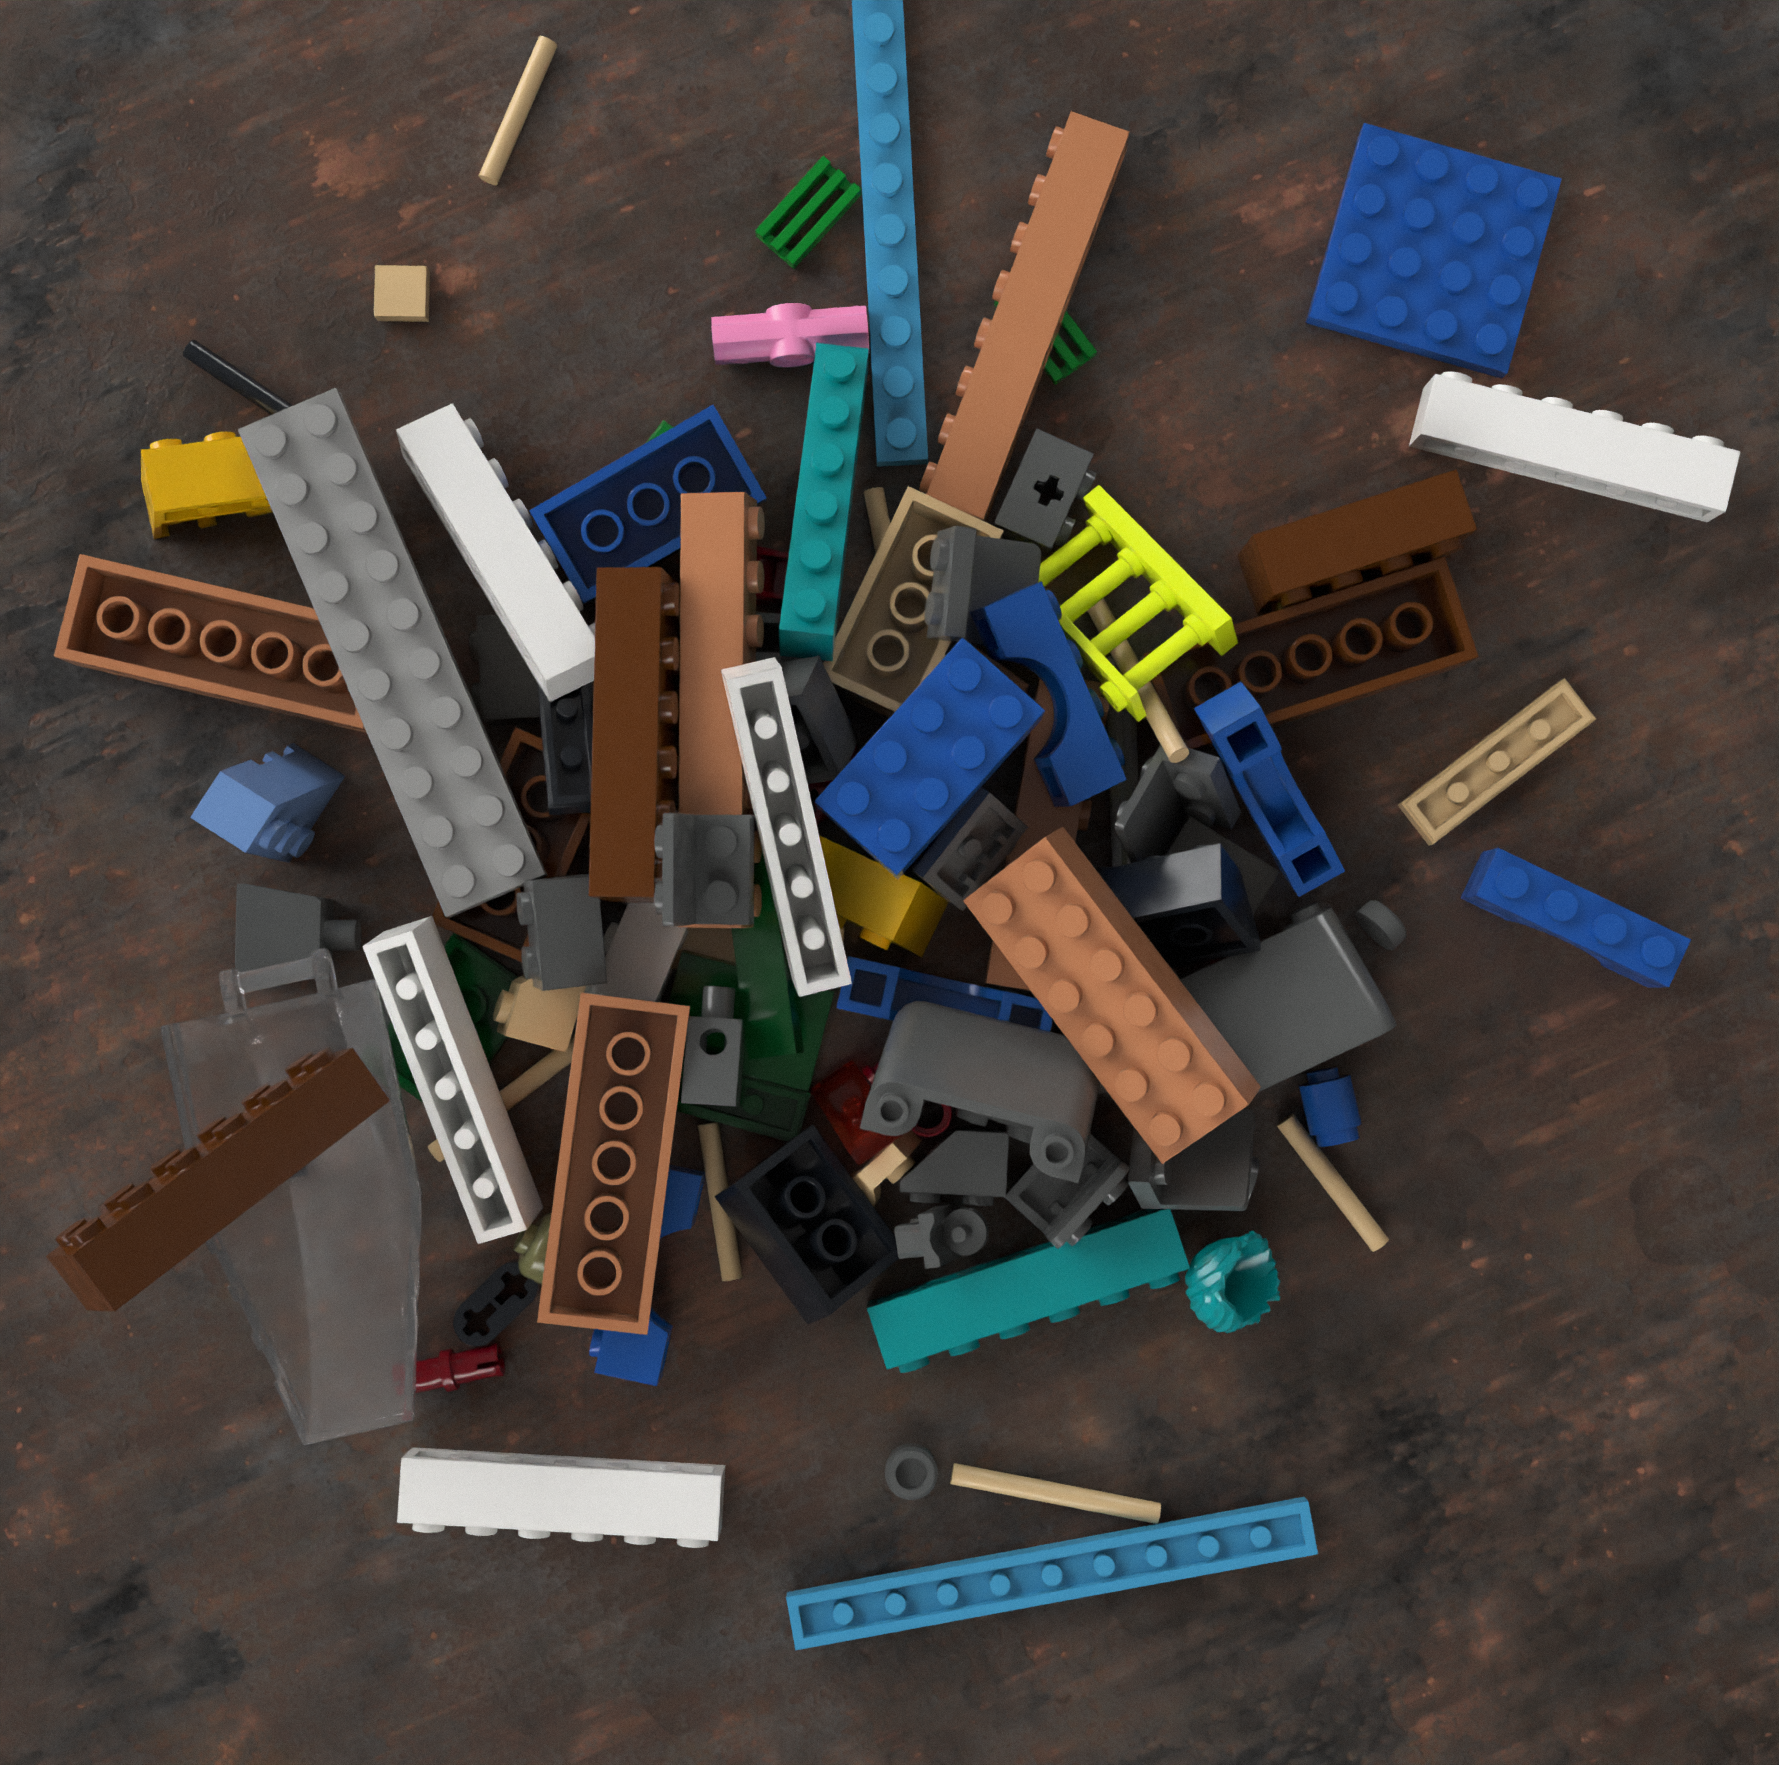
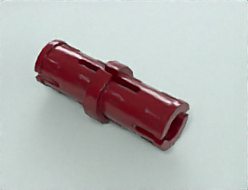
M496 1342L489 1346L457 1353L450 1348L441 1350L438 1357L406 1364H395L393 1367L394 1383L401 1381V1386L396 1387V1392L400 1398L443 1387L447 1392L459 1390L462 1383L494 1376H504L505 1360L504 1358L499 1359L498 1356L503 1353L499 1342Z

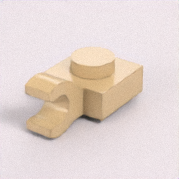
M912 1130L895 1136L862 1169L850 1174L873 1207L881 1196L880 1183L887 1178L894 1184L915 1164V1161L909 1155L922 1140Z

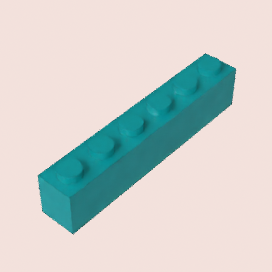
M823 343L816 344L779 625L780 656L797 658L820 656L821 660L833 661L867 386L868 348Z
M1143 1209L1090 1227L1087 1233L1073 1246L1065 1242L1063 1246L1057 1249L1052 1243L1047 1241L868 1301L867 1311L886 1369L898 1366L900 1373H906L930 1364L928 1356L945 1350H949L950 1356L973 1351L980 1347L978 1339L999 1333L1000 1339H1008L1024 1334L1030 1330L1029 1322L1047 1316L1051 1323L1072 1318L1080 1314L1078 1306L1095 1300H1099L1100 1306L1123 1301L1130 1297L1128 1289L1145 1283H1149L1150 1289L1171 1285L1180 1280L1178 1272L1190 1269L1171 1209Z

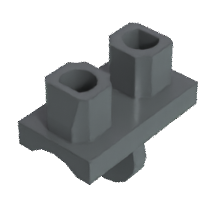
M960 1201L944 1202L918 1214V1217L910 1219V1223L895 1226L898 1257L902 1259L924 1256L926 1269L942 1267L961 1255L974 1254L985 1246L989 1238L987 1220L980 1212L973 1208H961Z

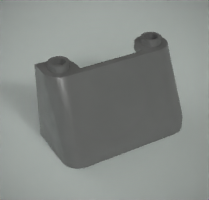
M1314 902L1290 913L1289 916L1293 923L1284 927V931L1260 941V951L1225 957L1193 973L1179 975L1176 967L1171 968L1259 1083L1261 1088L1258 1092L1366 1043L1397 1026L1386 1000L1332 907L1321 909L1319 903Z
M914 1001L906 1004L898 1011L891 1025L866 1100L860 1129L890 1136L908 1133L916 1126L922 1113L924 1100L1034 1127L1030 1141V1156L1033 1164L1042 1173L1051 1177L1079 1183L1100 1081L1065 1035L931 1002Z

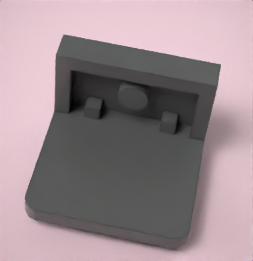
M953 526L938 531L930 555V566L934 572L932 591L929 593L925 605V623L928 625L927 639L959 642L963 637L970 644L984 646L970 612L1024 587L1038 583L1041 562L1040 548L1033 543L976 536V528Z
M1090 1133L1079 1183L1051 1177L1042 1173L1032 1161L1006 1190V1197L1004 1198L1039 1228L1049 1242L1057 1249L1063 1246L1065 1242L1073 1246L1092 1226L1093 1221L1088 1217L1103 1201L1109 1206L1126 1189L1128 1180L1124 1176L1128 1173L1130 1167Z

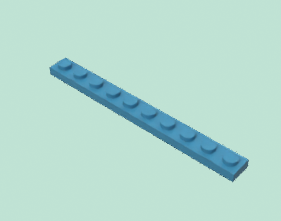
M852 0L877 467L928 464L903 0Z
M1305 1497L789 1591L787 1592L786 1600L796 1651L1318 1554L1309 1502Z

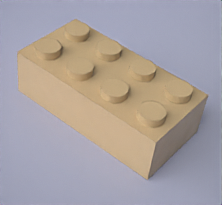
M908 486L835 638L833 661H824L823 663L836 692L890 718L950 652L954 643L951 641L927 639L928 625L925 623V605L927 597L932 591L934 572L930 566V555L938 531L953 526L976 528V536L1002 539L1004 530Z

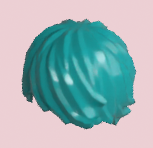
M1249 1231V1234L1241 1237L1219 1239L1208 1244L1193 1257L1190 1269H1188L1185 1275V1284L1188 1287L1185 1294L1191 1301L1190 1309L1195 1312L1197 1319L1205 1323L1209 1329L1228 1334L1246 1325L1259 1323L1261 1315L1271 1311L1267 1302L1280 1300L1278 1286L1281 1281L1278 1279V1271L1275 1268L1277 1261L1272 1258V1251L1268 1248V1240L1262 1238L1261 1234L1255 1231Z

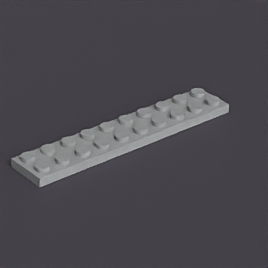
M333 388L238 429L445 917L451 918L524 886L525 880L540 879L548 876L339 390Z

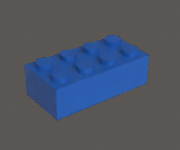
M713 404L529 511L572 585L575 587L583 604H588L596 599L598 567H653L681 550V493L745 492L757 500V506L767 501V497Z
M962 637L814 802L818 809L895 878L899 879L1043 718L1045 710Z

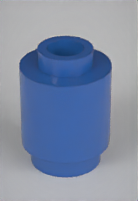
M1338 1067L1306 1073L1308 1083L1301 1084L1298 1087L1309 1133L1316 1136L1318 1147L1333 1146L1359 1139L1357 1126L1361 1125L1362 1122L1351 1076L1339 1075Z

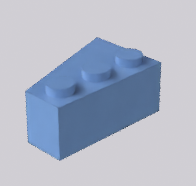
M293 743L286 746L282 757L274 751L266 753L262 760L265 762L264 764L259 765L250 759L220 771L190 818L245 853L289 863L293 856L299 858L310 846L315 835L311 828L343 781L345 775Z

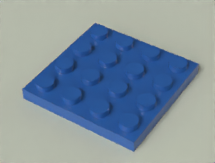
M1364 123L1359 132L1306 323L1502 379L1508 373L1562 178Z

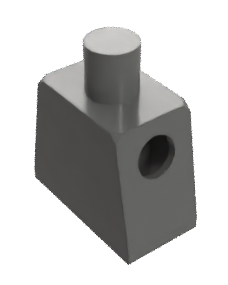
M237 883L234 984H262L329 973L332 970L333 951H359L362 939L361 923L359 920L333 919V899Z
M703 986L701 1017L689 1016L681 1103L740 1107L745 1029L743 1020L733 1019L735 988ZM715 1032L723 1033L725 1035L724 1050L717 1055H709L706 1051L707 1037Z

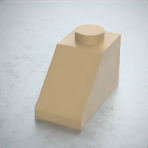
M524 975L518 977L511 982L509 992L502 990L497 999L493 1014V1020L499 1022L497 1032L511 1038L566 1053L578 1016L580 995L585 992L586 986L542 991L533 987L532 979H526Z

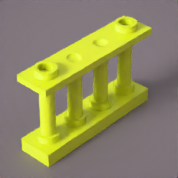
M1098 485L1083 497L1090 516L1085 521L1087 527L1040 563L1038 582L1042 581L1045 587L1099 543L1105 546L1110 542L1119 551L1117 553L1118 560L1060 605L1062 617L1059 623L1066 639L1072 640L1077 646L1083 664L1102 683L1099 690L1107 702L1117 712L1125 708L1140 722L1146 717V712L1138 693L1140 688L1197 643L1203 646L1208 642L1222 656L1238 644L1232 618ZM1142 575L1151 584L1149 587L1151 593L1089 641L1073 622L1129 577L1133 576L1137 579ZM1175 608L1185 618L1182 621L1183 628L1124 675L1106 659L1105 656L1162 610L1165 609L1170 612Z

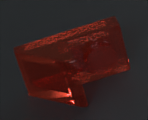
M851 1060L812 1087L810 1091L849 1154L858 1165H861L902 1135L890 1136L860 1129L871 1085L854 1061Z

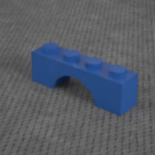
M1041 581L971 611L970 614L989 657L995 661H1009L1027 667L1043 681L1050 693L1054 708L1053 727L1048 741L1035 756L1034 761L1054 807L1073 806L1127 780L1122 769L1125 765L1123 752L1117 741L1112 737H1108L1101 720L1104 716L1102 703L1096 692L1091 688L1088 689L1080 672V669L1083 667L1081 654L1075 643L1070 639L1067 640L1059 623L1062 617L1061 608L1054 594L1050 590H1045Z
M1239 682L1195 707L1194 710L1278 868L1297 896L1300 897L1345 872L1324 829L1294 781L1281 754L1282 747L1262 708L1244 684Z
M1500 848L1481 853L1461 896V899L1507 921L1526 925L1559 938L1590 954L1600 962L1601 966L1647 988L1670 987L1691 939Z
M848 956L847 963L852 984L841 986L836 1007L838 1009L894 1021L898 1011L906 1004L914 1001H926L1032 1028L1051 1031L1053 1019L1037 998Z
M669 1164L660 1239L676 1231L691 1229L695 1224L705 1181V1172ZM651 1307L647 1335L594 1329L589 1350V1356L597 1358L594 1373L657 1386L663 1376L673 1325L660 1317Z

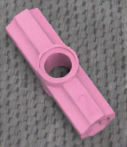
M785 303L768 308L766 313L711 317L716 365L769 361L771 365L777 367L804 366L814 362L817 343L869 349L866 306L812 310L806 304Z

